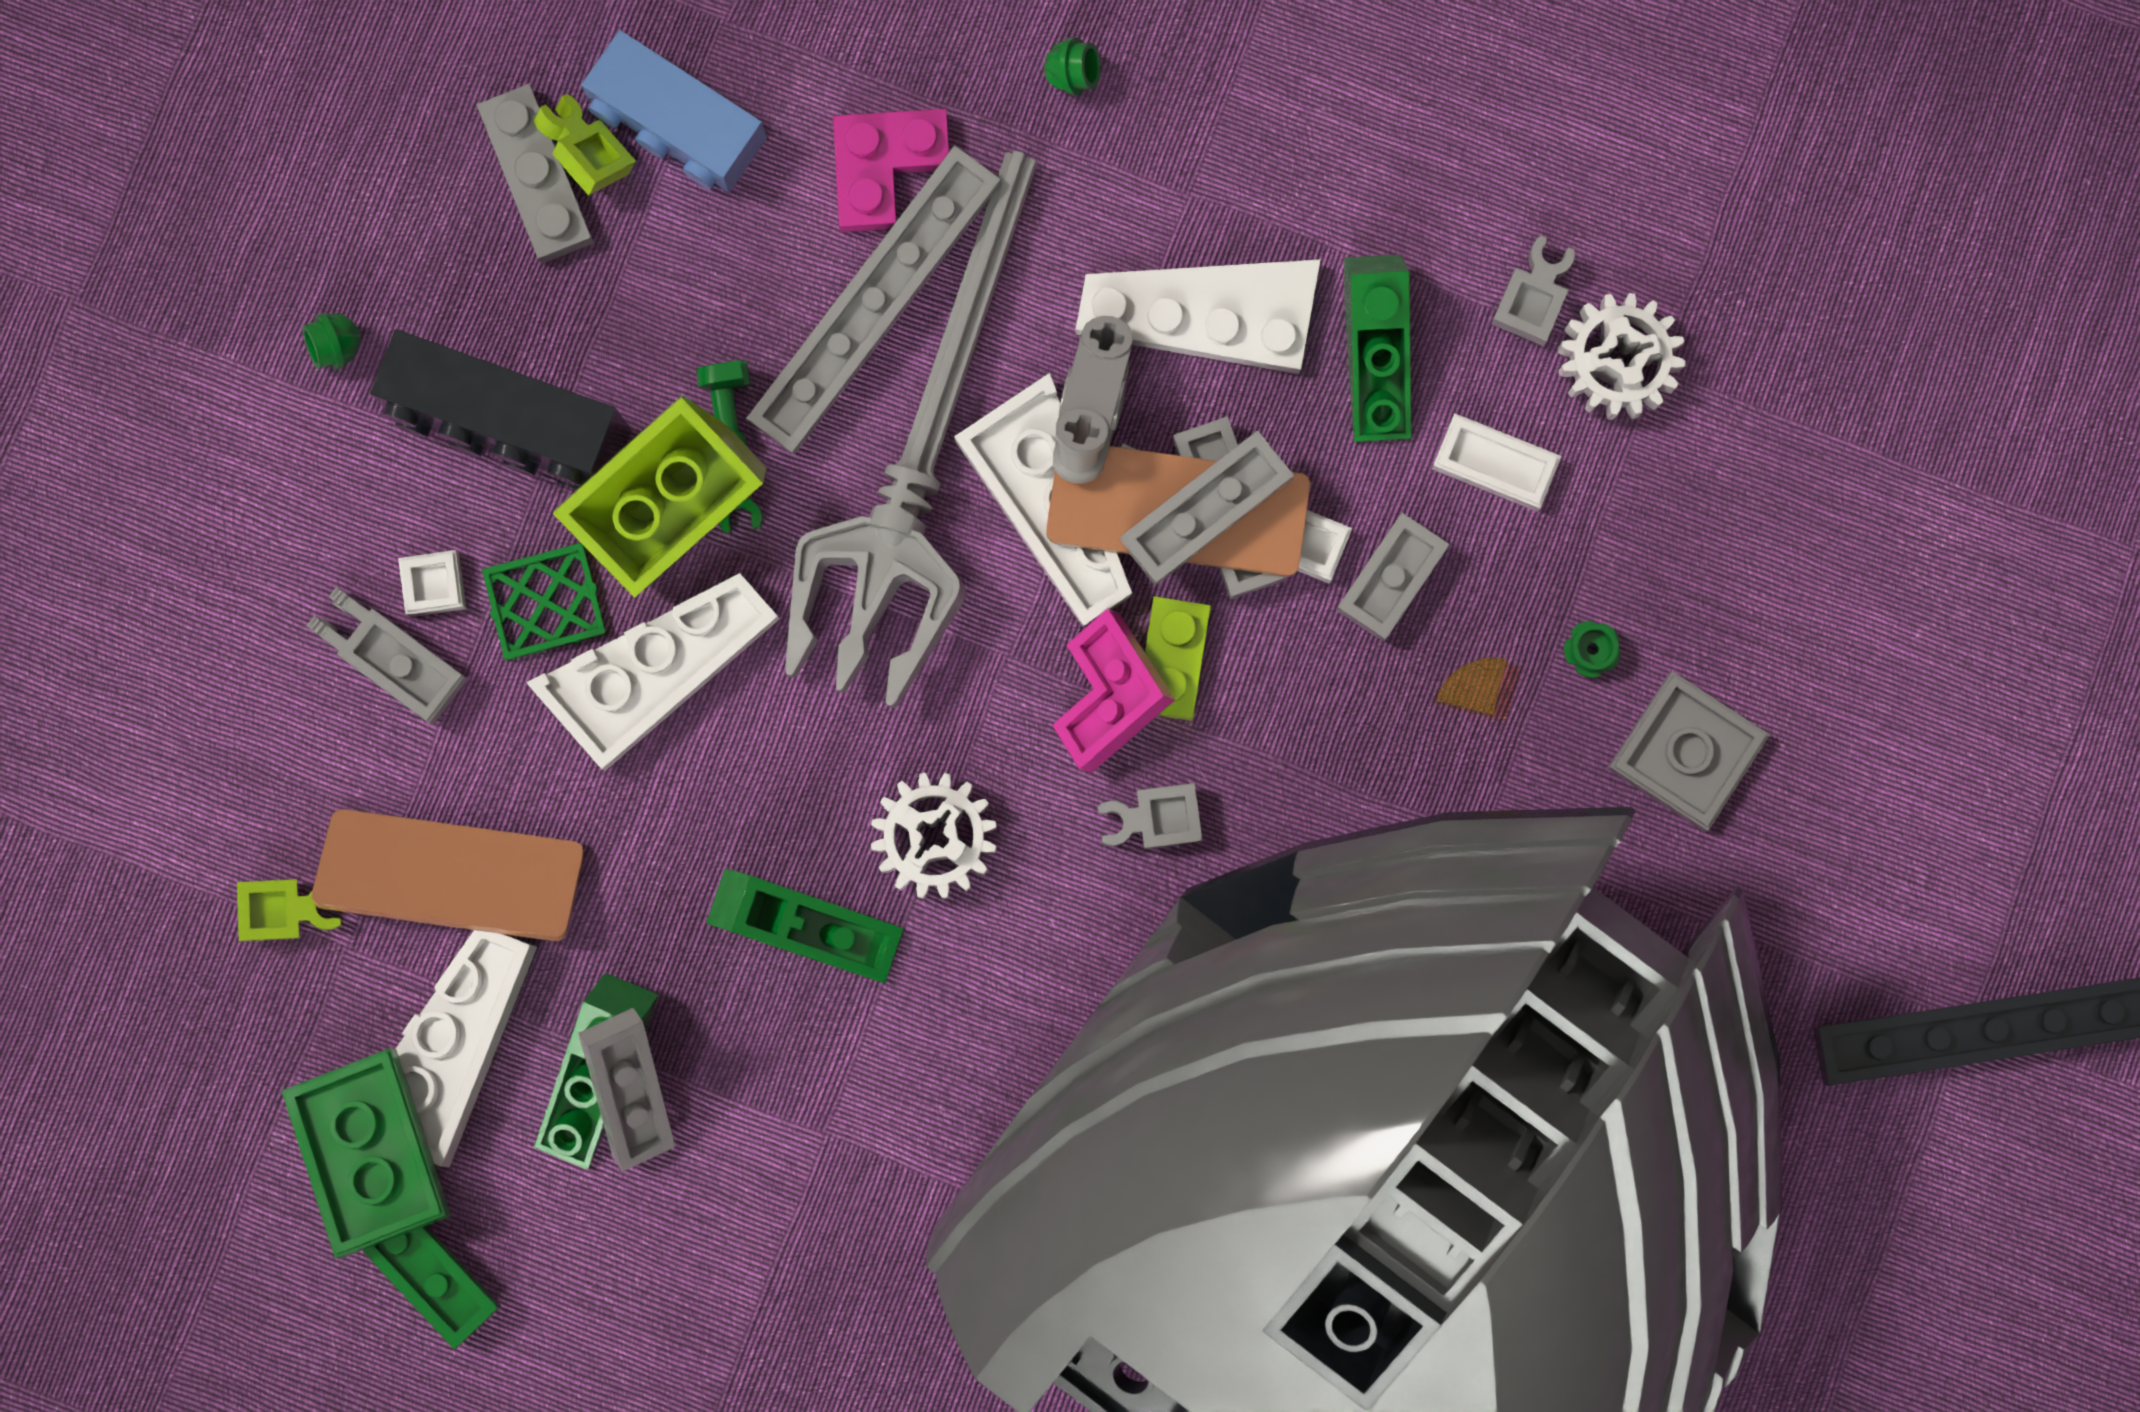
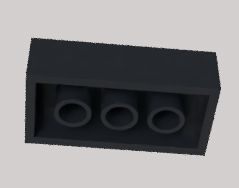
M395 329L370 395L384 407L382 414L396 421L395 426L405 432L422 438H428L430 430L437 432L439 436L449 440L448 445L458 451L481 458L484 450L490 451L494 456L503 459V466L531 477H535L538 469L546 471L548 475L557 479L556 484L572 492L581 487L626 446L632 431L616 407Z

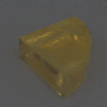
M1483 658L1463 665L1443 683L1437 693L1435 703L1491 717L1494 712L1507 659Z

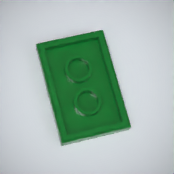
M388 1048L281 1091L336 1259H343L451 1216L396 1049Z

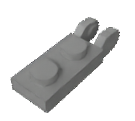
M336 587L329 595V598L333 600V604L347 615L351 614L361 621L350 638L347 640L338 633L335 626L325 619H319L316 616H313L306 626L339 650L337 653L339 657L425 721L434 725L467 682L468 678L373 608L369 611Z

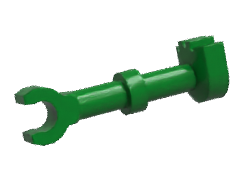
M741 360L697 368L698 388L711 393L714 417L726 424L747 446L746 433L739 432L733 391L751 386L747 361L741 362ZM749 496L719 522V526L724 534H732L730 522L732 514L736 510L745 509L750 512L753 529L759 530L763 525V515L757 504L750 500Z

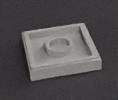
M1672 671L1657 690L1607 769L1696 828L1707 832L1770 734Z

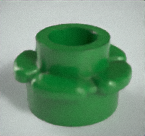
M1592 621L1579 623L1571 630V638L1564 643L1566 661L1571 665L1574 664L1576 672L1587 678H1596L1603 671H1612L1619 663L1621 657L1617 633L1612 627L1603 623L1595 624ZM1589 644L1597 646L1598 651L1596 654L1588 653L1587 647Z

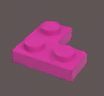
M946 109L833 116L840 232L888 230L893 227L897 221L894 174L930 172L938 168L949 153Z
M1109 608L1066 645L1093 689L1052 725L1078 768L1089 773L1096 770L1175 701L1120 613Z

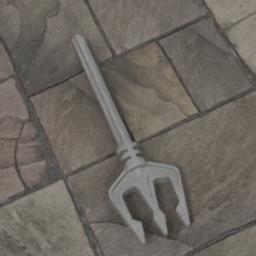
M1013 151V153H1005L998 174V178L1001 179V185L989 200L902 458L898 463L886 466L884 475L893 484L878 489V495L887 501L886 504L872 507L869 518L860 516L804 534L798 541L795 553L785 672L790 678L798 676L818 642L808 621L824 571L830 565L858 566L851 629L838 648L836 689L841 693L847 691L869 658L868 639L899 586L905 582L912 581L930 592V598L911 650L890 659L885 701L890 708H896L964 602L966 596L964 583L924 537L926 525L917 518L919 515H926L932 512V506L924 500V497L938 494L941 483L934 476V467L1038 164L1036 159L1028 158L1022 152Z

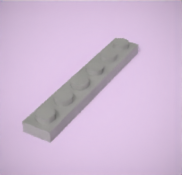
M954 145L746 419L791 454L795 455L999 188L1001 179Z

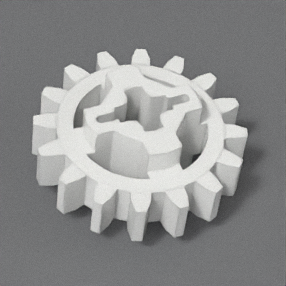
M1633 293L1627 295L1621 306L1616 305V301L1611 294L1605 295L1601 300L1600 311L1590 303L1584 305L1580 311L1584 323L1570 320L1565 328V332L1574 340L1562 341L1557 353L1565 357H1570V361L1563 364L1558 371L1559 376H1574L1576 380L1568 392L1570 397L1578 396L1584 392L1589 396L1585 410L1590 413L1599 403L1606 405V415L1609 420H1614L1621 407H1626V411L1631 419L1638 418L1642 413V402L1652 410L1657 409L1663 403L1662 396L1658 390L1671 394L1679 383L1669 373L1680 372L1685 367L1686 362L1680 357L1673 356L1672 353L1684 344L1683 337H1669L1667 333L1675 319L1672 316H1668L1658 321L1653 316L1658 303L1653 300L1643 310L1636 308L1637 301ZM1629 323L1638 326L1639 328L1644 330L1648 335L1645 336L1644 334L1630 327ZM1600 326L1601 332L1599 337L1601 345L1584 353L1585 343L1589 334ZM1616 346H1618L1621 354H1631V356H1634L1626 367H1624L1621 359H1611L1609 357ZM1654 361H1658L1653 380L1645 387H1642L1641 382L1644 380L1642 368ZM1598 377L1611 385L1613 391L1600 385L1594 378Z
M921 773L918 780L919 788L911 790L907 784L901 781L897 786L902 797L897 802L885 797L880 801L889 814L887 819H872L871 826L884 832V839L871 843V849L874 852H887L888 858L882 862L879 869L883 874L892 872L895 869L900 872L895 884L898 889L903 890L913 881L917 883L916 891L918 898L925 899L929 888L937 887L941 898L949 899V884L957 882L962 889L968 891L971 889L966 875L971 870L982 875L987 873L988 869L979 858L981 853H996V845L984 840V834L997 829L996 821H981L979 815L988 808L989 804L986 799L977 800L974 803L968 800L973 789L970 783L966 782L958 791L951 789L950 774L944 773L939 785L931 786L926 773ZM927 798L946 799L938 810L919 813L910 807L914 803ZM964 812L970 818L973 827V844L971 848L959 840L957 824ZM949 815L945 821L946 826L943 831L949 840L948 844L944 848L933 845L929 851L925 850L918 859L923 852L922 847L925 843V839L920 833L921 828L925 824L934 828L939 822L943 823ZM897 824L908 831L911 848L906 854L904 861L897 851L895 842ZM948 859L958 865L956 869L945 874H922L931 862Z

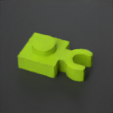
M568 94L563 95L555 109L562 118L556 116L546 104L540 107L534 119L537 129L544 136L558 140L552 152L553 156L588 196L630 174L636 160L600 119L587 125L582 119V109L579 103Z
M297 879L237 882L239 942L299 939V922L309 921L318 929L333 930L341 926V919L321 917L317 913L316 905L312 899V891L308 896H298Z

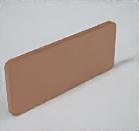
M1109 446L1104 469L1100 476L1092 482L1074 484L1063 480L1056 472L1054 473L1046 536L1054 544L1130 555L1120 542V537L1217 461ZM1292 472L1294 475L1292 481L1186 563L1283 577L1293 576L1297 572L1300 563L1310 491L1309 478L1305 474Z
M340 809L331 816L311 895L314 904L321 909L560 941L568 934L584 861V851L581 844L576 841Z

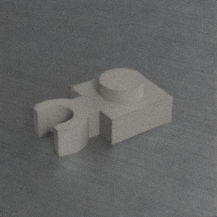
M1544 236L1538 237L1529 251L1528 263L1532 270L1531 273L1515 268L1491 323L1541 346H1544L1547 342L1569 291L1564 287L1554 284V281L1567 273L1575 257V249L1568 247L1561 258V262L1557 264L1546 262L1542 256V249L1547 240Z
M1195 783L1137 790L1138 807L1128 808L1125 804L1118 801H1107L1098 806V815L1115 813L1123 821V827L1120 832L1101 837L1102 844L1105 846H1119L1125 843L1132 834L1142 833L1144 850L1202 842Z

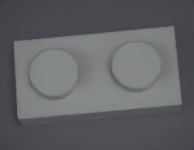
M1401 513L1336 611L1384 642L1450 544L1404 513Z

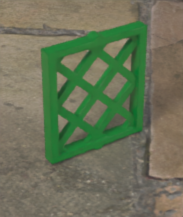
M582 543L482 569L492 609L490 616L495 621L505 661L607 635L597 597L598 587L594 584L586 550ZM567 556L558 572L542 564V562ZM574 559L581 561L586 579L582 586L565 577ZM527 567L519 582L502 574ZM536 569L553 578L543 597L526 587ZM497 579L514 588L504 607L497 602L494 584ZM560 583L578 592L568 610L550 601ZM521 593L539 603L528 621L511 612ZM585 597L591 600L595 620L592 625L574 615ZM546 607L563 617L553 635L536 626ZM507 618L524 627L514 645L507 641L503 625ZM570 621L587 630L561 637ZM531 632L547 640L543 643L522 648Z

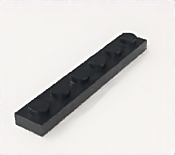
M2140 977L1813 1027L1823 1086L2140 1038Z

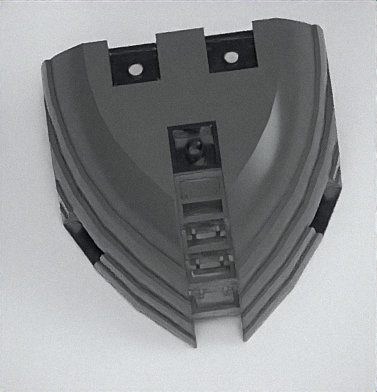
M1632 807L1446 812L1305 842L1187 888L958 1192L932 1230L926 1251V1267L936 1275L938 1293L947 1320L974 1378L1017 1412H1030L1053 1383L1090 1412H1715L1725 1387L1736 1377L1760 1334L1782 1206L1780 1057L1743 889L1737 886L1681 952L1593 887L1633 819L1636 810ZM1121 1362L1127 1363L1145 1377L1147 1381H1134L1127 1377L1121 1368Z

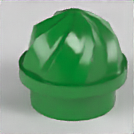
M1070 37L1065 41L1058 42L1050 52H1047L1044 74L1048 82L1056 89L1065 91L1069 95H1080L1085 89H1094L1100 79L1101 62L1095 44L1091 42L1083 43L1078 37Z
M321 313L315 316V322L302 326L308 353L317 369L330 365L334 370L343 368L345 364L356 356L361 345L360 329L344 314Z

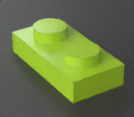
M1153 597L1145 654L1175 699L1158 716L1188 721L1193 720L1211 605Z

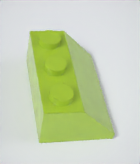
M681 395L559 505L552 514L635 598L759 488L764 482L767 467L726 424L684 395Z

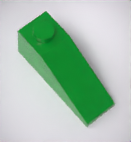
M726 868L724 869L706 921L708 925L884 984L903 928Z

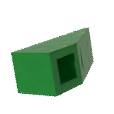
M1401 254L1344 258V298L1354 442L1411 439L1409 270Z
M604 973L582 1003L534 1148L588 1170L604 1135L605 1128L578 1033L631 1008H634L642 1019L645 1031H647L659 996L658 994Z

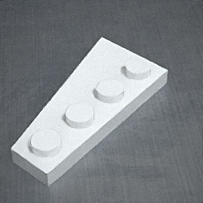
M1321 259L1086 274L1075 334L1081 335L1085 324L1093 318L1113 316L1123 320L1130 327L1133 333L1132 345L1300 374Z
M1049 373L954 436V438L1082 627L1085 628L1107 608L1112 610L1130 598L1132 592L1117 553L1054 544L1046 536L1055 473L1053 451L1057 440L1056 423L1060 409L1057 391Z
M739 573L680 603L664 615L648 623L643 622L624 632V635L595 650L591 649L571 659L570 663L548 674L544 673L526 683L598 766L606 771L780 619Z
M477 930L472 932L434 986L436 990L422 1012L413 1016L402 1032L405 1036L396 1047L433 1162L441 1167H450L537 949L536 946L505 934Z

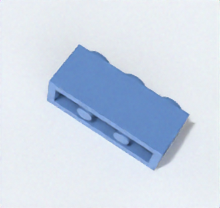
M620 29L581 84L588 101L591 103L588 110L595 117L615 129L621 122L638 133L635 140L640 146L660 159H664L667 153L685 164L682 171L689 178L709 190L716 184L730 193L767 139L762 121Z

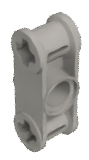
M1113 316L1096 317L1085 324L1073 366L1069 368L1064 384L1059 417L1056 423L1057 440L1053 451V467L1063 480L1074 484L1092 482L1100 476L1104 469L1113 430L1116 431L1122 411L1129 373L1128 360L1132 349L1133 333L1123 320Z

